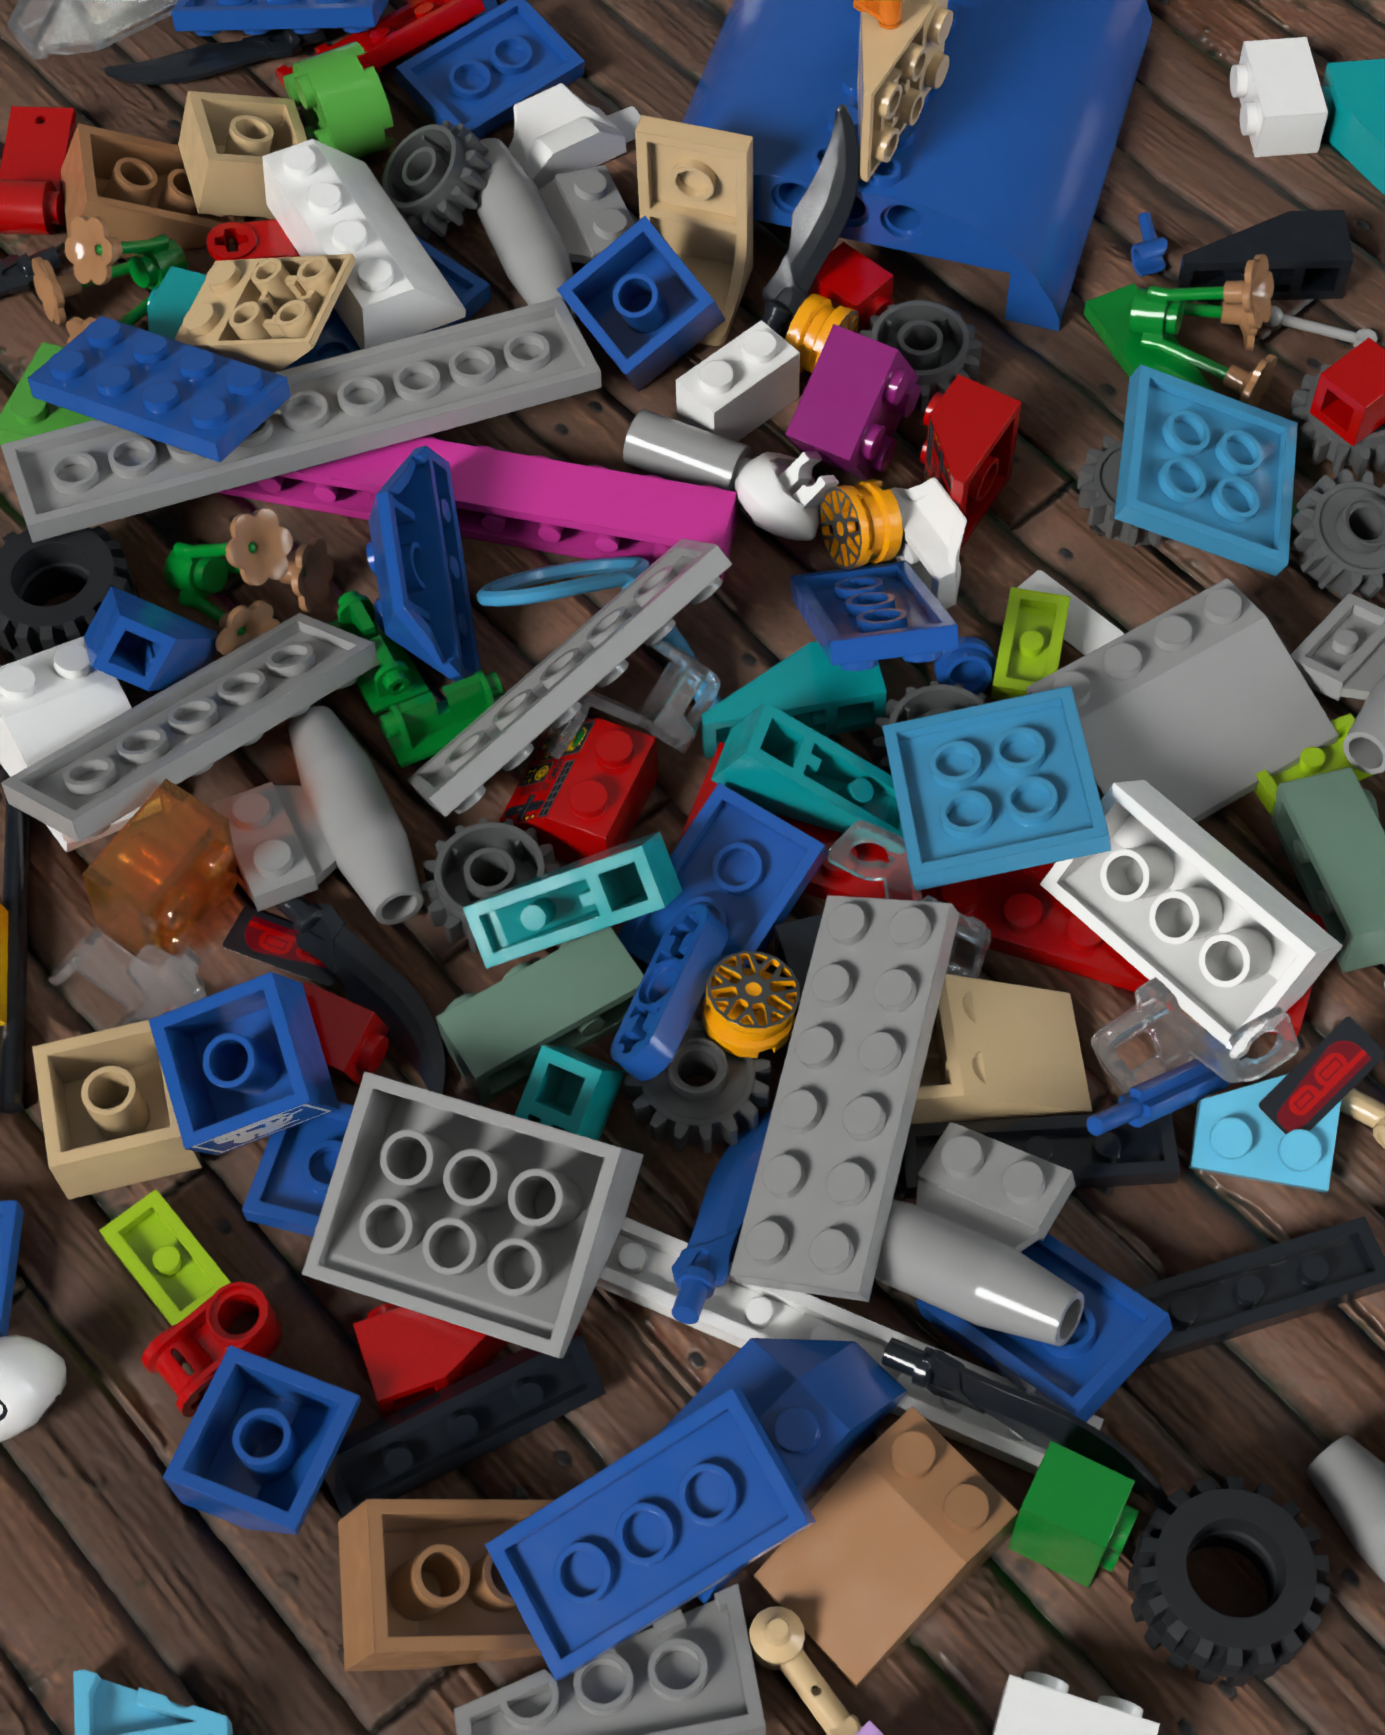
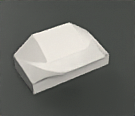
M563 83L516 103L513 107L514 137L508 149L534 181L538 190L554 180L557 174L596 167L627 152L625 136L600 108L584 102Z
M932 477L926 482L909 489L891 488L898 502L903 528L901 548L895 558L898 562L907 561L945 609L956 605L961 578L959 554L967 523L966 517L937 478Z

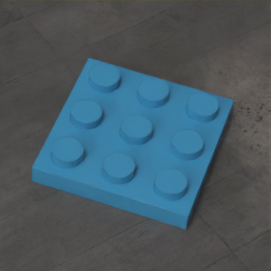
M1140 364L1129 378L1114 519L1277 576L1289 562L1298 423Z
M1071 686L882 726L914 891L1111 851L1109 831Z

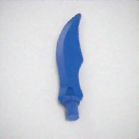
M772 1109L758 1118V1126L755 1129L746 1128L738 1135V1143L733 1146L730 1145L723 1154L709 1181L687 1248L682 1250L680 1256L672 1265L674 1281L679 1292L671 1313L681 1323H697L705 1300L713 1296L716 1287L723 1286L730 1279L731 1261L739 1241V1234L746 1214Z

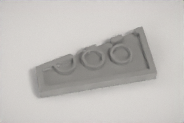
M738 1583L714 1593L715 1600L686 1613H682L681 1609L669 1613L653 1623L652 1628L632 1636L565 1679L555 1681L552 1673L543 1669L455 1708L456 1734L766 1735L765 1719Z

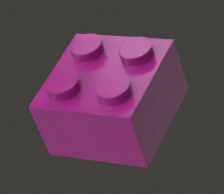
M833 324L785 435L803 452L817 451L822 457L820 463L864 481L874 479L877 471L884 472L893 458L897 441L892 437L901 417L908 418L916 406L920 394V385L916 384L919 376L898 349Z

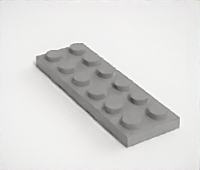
M681 538L410 776L407 782L422 799L444 817L448 816L453 810L460 814L471 808L485 794L486 788L483 784L502 768L507 772L521 764L534 749V746L530 743L548 726L554 730L571 720L581 708L578 700L596 684L599 688H603L616 680L629 665L625 659L641 644L644 643L646 646H651L665 637L676 624L672 617L689 602L696 605L710 597L723 582L719 576L732 563L716 544Z
M298 613L4 780L1 784L8 804L77 842L101 835L109 829L111 823L131 811L156 802L161 798L163 792L189 777L205 773L213 766L214 762L237 748L257 742L264 732L284 720L304 714L310 709L311 704L337 689H343L354 684L358 676L380 664L376 654L375 643Z
M827 895L730 1275L740 1284L869 1302L960 916L952 903Z

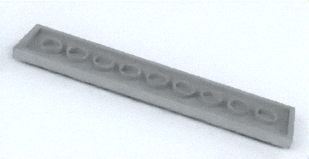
M562 297L274 372L287 377L291 397L222 462L202 457L99 420H92L1 444V448L32 543L599 389L602 388L601 370Z

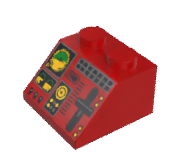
M958 374L945 393L937 392L926 408L923 424L928 426V435L920 454V462L925 464L923 483L932 477L937 478L967 519L960 548L961 551L1011 478L1021 401Z
M601 718L545 732L499 822L504 823L509 818L513 819L515 827L523 831L533 827L537 830L539 846L551 843L554 848L555 858L569 863L626 843L658 779L656 737Z

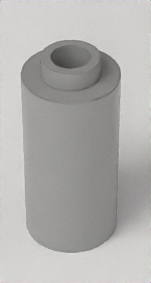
M642 409L635 416L628 430L624 443L623 460L627 465L672 481L695 485H713L724 490L735 491L737 477L743 467L752 460V448L743 443Z

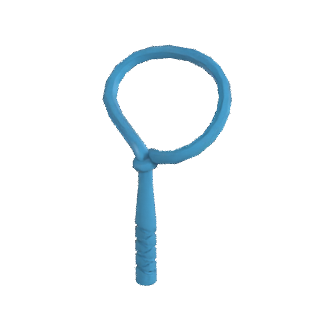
M612 557L541 567L499 578L484 585L477 592V601L483 606L507 607L547 602L622 587L623 590L650 565L649 561L639 557ZM592 574H600V575H594V576H589V577H584V578H579V579H574V580L559 582V583L550 584V585H545V586H539V587H533V588L520 589V588L528 587V586H531V585L540 584V583L549 582V581H554V580H559V579H565V578H571V577H577V576H584V575H592ZM674 626L659 641L666 655L671 659V663L677 673L681 675V679L687 689L690 690V694L696 704L700 706L699 708L703 714L721 702L722 698L717 690L714 689V685L708 675L704 673L703 667L698 659L695 658V654L677 627Z

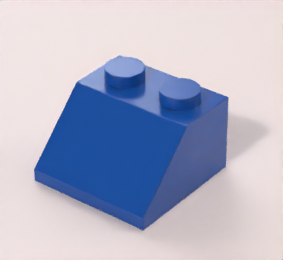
M229 1345L163 1479L180 1502L245 1529L298 1535L362 1399L358 1394Z

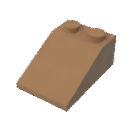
M78 123L61 168L68 237L71 236L70 225L73 218L77 216H86L88 218L100 216L107 222L109 236L118 238L120 242L147 240L165 234L168 238L176 241L183 250L207 247V235L215 226L226 222H245L244 216L229 215L220 217L212 214L198 213L178 145ZM230 238L229 244L234 243V239ZM135 253L122 254L121 259L131 258Z
M912 1406L855 1460L810 1511L816 1522L783 1542L753 1575V1580L778 1606L792 1610L800 1618L804 1626L805 1635L841 1674L857 1688L1011 1537L1019 1512Z
M366 1499L338 1521L345 1672L417 1670L541 1656L542 1654L485 1544L554 1500Z

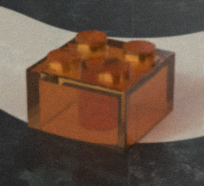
M165 779L82 874L97 929L157 969L163 965L171 954L178 956L184 952L197 933V923L211 906L215 908L222 906L231 896L237 885L238 877L229 819L168 779Z

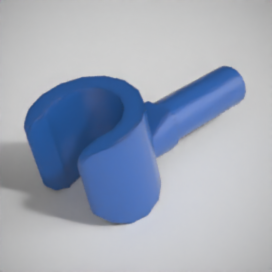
M1143 212L1138 216L1143 242L1135 243L1131 248L1132 265L1138 276L1165 271L1166 264L1162 255L1167 252L1168 247L1167 240L1164 237L1158 238L1155 234L1151 214Z

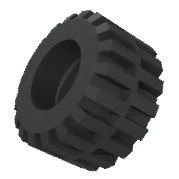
M25 525L26 531L20 534L12 531L2 538L5 545L0 548V650L9 663L84 636L111 586L140 598L123 549L116 539L111 540L108 531L100 526L93 529L89 527L32 543L27 525ZM78 592L75 597L64 603L54 606H42L48 600L58 595Z
M1227 1476L1221 1488H1215L1212 1478L1208 1477L1195 1481L1189 1493L1179 1488L1168 1496L1163 1506L1164 1509L1157 1508L1150 1518L1133 1554L1132 1560H1134V1564L1128 1574V1591H1134L1136 1596L1130 1606L1135 1623L1145 1620L1149 1627L1143 1637L1153 1651L1163 1645L1171 1653L1166 1662L1170 1667L1180 1673L1185 1664L1198 1669L1195 1680L1212 1685L1217 1676L1226 1677L1228 1687L1244 1686L1250 1677L1255 1675L1259 1681L1273 1676L1281 1665H1288L1313 1635L1322 1620L1319 1615L1327 1606L1330 1587L1322 1585V1582L1329 1574L1330 1566L1327 1555H1315L1314 1548L1321 1540V1537L1314 1524L1301 1528L1295 1520L1302 1509L1290 1498L1283 1507L1270 1500L1275 1489L1259 1482L1254 1492L1243 1490L1244 1477ZM1213 1546L1229 1548L1244 1555L1256 1566L1265 1582L1268 1600L1265 1611L1255 1616L1240 1618L1227 1616L1210 1608L1198 1597L1191 1586L1186 1568L1188 1555L1198 1549Z

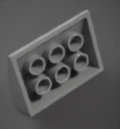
M1228 578L1027 687L1026 695L1066 686L1072 687L1100 800H1102L1113 783L1145 780L1196 823L1257 789L1258 779L1255 775L1256 773L1266 769L1273 778L1297 765L1303 749L1317 747L1323 750L1336 743L1339 736L1266 615Z
M364 1071L302 1275L556 1358H564L624 1223L644 1154Z

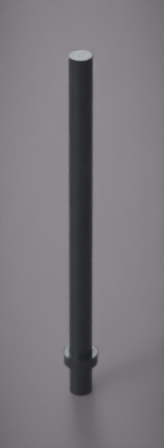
M4 768L0 771L1 786V782L10 778ZM6 798L3 906L8 910L7 1025L0 1026V1112L11 1114L21 1112L24 1109L31 816L8 804Z

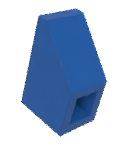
M111 586L83 638L92 668L144 690L160 691L207 666L217 651L215 642L219 632Z

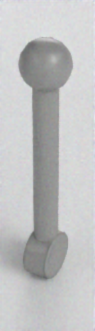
M1271 306L1270 319L1267 323H1263L1268 328L1276 327L1280 324L1353 343L1354 348L1367 338H1371L1376 343L1378 340L1377 334L1371 329L1363 328L1353 332L1283 314L1277 306Z

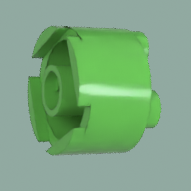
M355 41L295 62L293 64V73L283 76V81L289 99H294L296 107L301 106L308 126L304 128L307 140L315 139L354 158L360 159L393 147L395 138L385 136L384 130L394 127L379 76L374 66L363 69L357 56L366 52Z

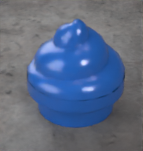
M968 636L958 637L959 649L941 652V657L935 660L934 670L939 684L955 686L957 683L963 684V689L978 695L989 686L996 668L992 649L983 640Z

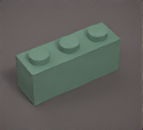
M1352 767L1279 783L1276 803L1270 821L1314 914L1321 916L1327 933L1343 945L1335 955L1343 973L1385 963V832L1378 820V807L1373 794L1368 789H1362Z
M607 927L563 942L558 950L536 962L527 961L513 967L505 974L502 981L478 994L467 993L458 997L448 1005L445 1012L436 1016L440 1036L444 1042L445 1050L482 1106L529 1079L542 1045L568 1046L581 1051L618 1030L644 974L613 929Z

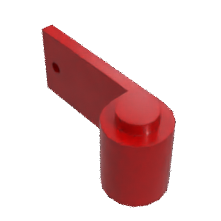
M11 107L0 167V234L53 235L56 232L57 225L64 224L66 216L61 168L73 138L76 120L74 108Z

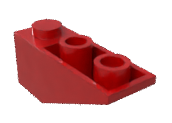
M391 1303L376 1307L368 1313L367 1319L353 1323L373 1391L383 1417L485 1368L509 1343Z

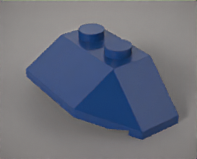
M425 445L415 448L376 494L368 520L371 541L367 543L366 554L369 566L377 576L380 598L375 600L374 608L381 630L390 639L449 679L457 682L475 675V672L481 670L450 464Z
M750 1338L661 1432L729 1389L740 1388L803 1500L806 1502L908 1392L855 1341ZM740 1570L701 1593L697 1598L703 1604L712 1601L714 1593L723 1590Z

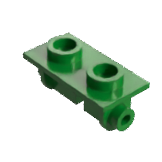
M349 591L343 594L338 600V605L340 606L337 611L338 619L327 624L375 643L376 654L380 664L358 676L355 682L373 716L389 710V705L394 703L397 705L428 693L429 689L407 650L386 636L381 630L376 619L374 605L370 598L360 595L358 591Z
M480 670L475 672V675L442 687L445 700L437 703L433 694L428 692L403 703L389 705L390 712L380 716L382 724L379 726L400 768L437 754L485 710L493 705L501 697L500 695L504 694L501 682L495 671L484 675L483 671Z

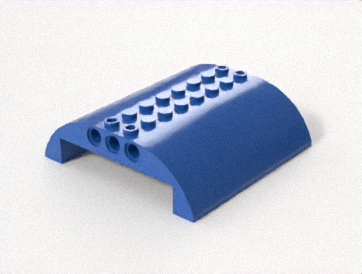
M733 0L682 123L753 136L754 220L792 227L791 214L807 191L824 158L834 127L836 108L839 105L844 104L847 107L859 142L857 78L860 11L853 7V0ZM948 0L947 9L953 11V21L944 45V54L949 56V67L946 77L938 89L931 88L925 97L921 114L913 126L908 124L899 135L897 148L888 163L881 162L868 182L861 180L859 177L853 208L839 238L1010 273L1005 320L1059 331L1151 32L1153 20L1146 0Z

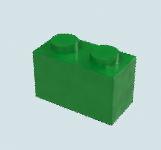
M1050 1441L1020 1508L1008 1549L1089 1588L1098 1566L1111 1573L1113 1572L1137 1518L1139 1510L1126 1505L1135 1480Z

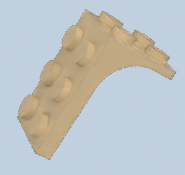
M641 115L635 130L640 219L644 216L648 218L716 302L725 321L699 343L720 346L727 339L753 269V136Z

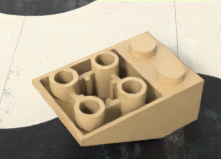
M903 0L901 25L892 30L880 27L878 20L867 12H860L857 100L860 179L863 181H869L881 162L888 163L897 148L899 135L907 124L913 126L921 114L925 97L931 88L938 89L946 77L949 67V56L944 54V45L953 21V11L947 9L948 0Z
M353 254L215 261L212 268L208 271L206 279L190 310L185 315L174 340L273 373L281 371L314 348L349 277L356 258Z
M951 974L945 975L911 1124L1093 1113L1070 993Z

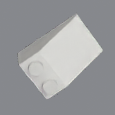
M84 636L0 667V764L10 777L132 708L118 679L91 667ZM170 788L163 792L161 798L156 802L144 807H138L111 823L109 829L101 835L84 839L81 842L75 841L48 825L46 826L67 853L177 807L178 798L173 788Z

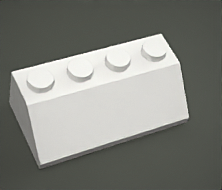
M315 139L262 156L266 204L300 256L353 254L356 258V262L334 308L361 349L422 334L466 317L465 307L365 162Z
M1136 780L1113 783L1101 800L1110 836L1111 851L1056 862L1040 885L1234 1055H1238L1306 993L1343 945L1147 781Z

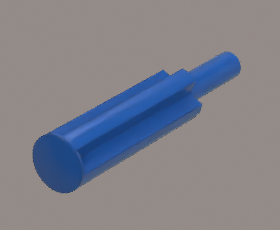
M1215 1051L1207 1052L1203 1056L1131 1087L1130 1092L1119 1096L1118 1104L1088 1117L1086 1121L1087 1129L1092 1135L1099 1136L1126 1123L1133 1127H1142L1210 1094L1226 1089L1233 1079L1231 1064L1221 1053Z

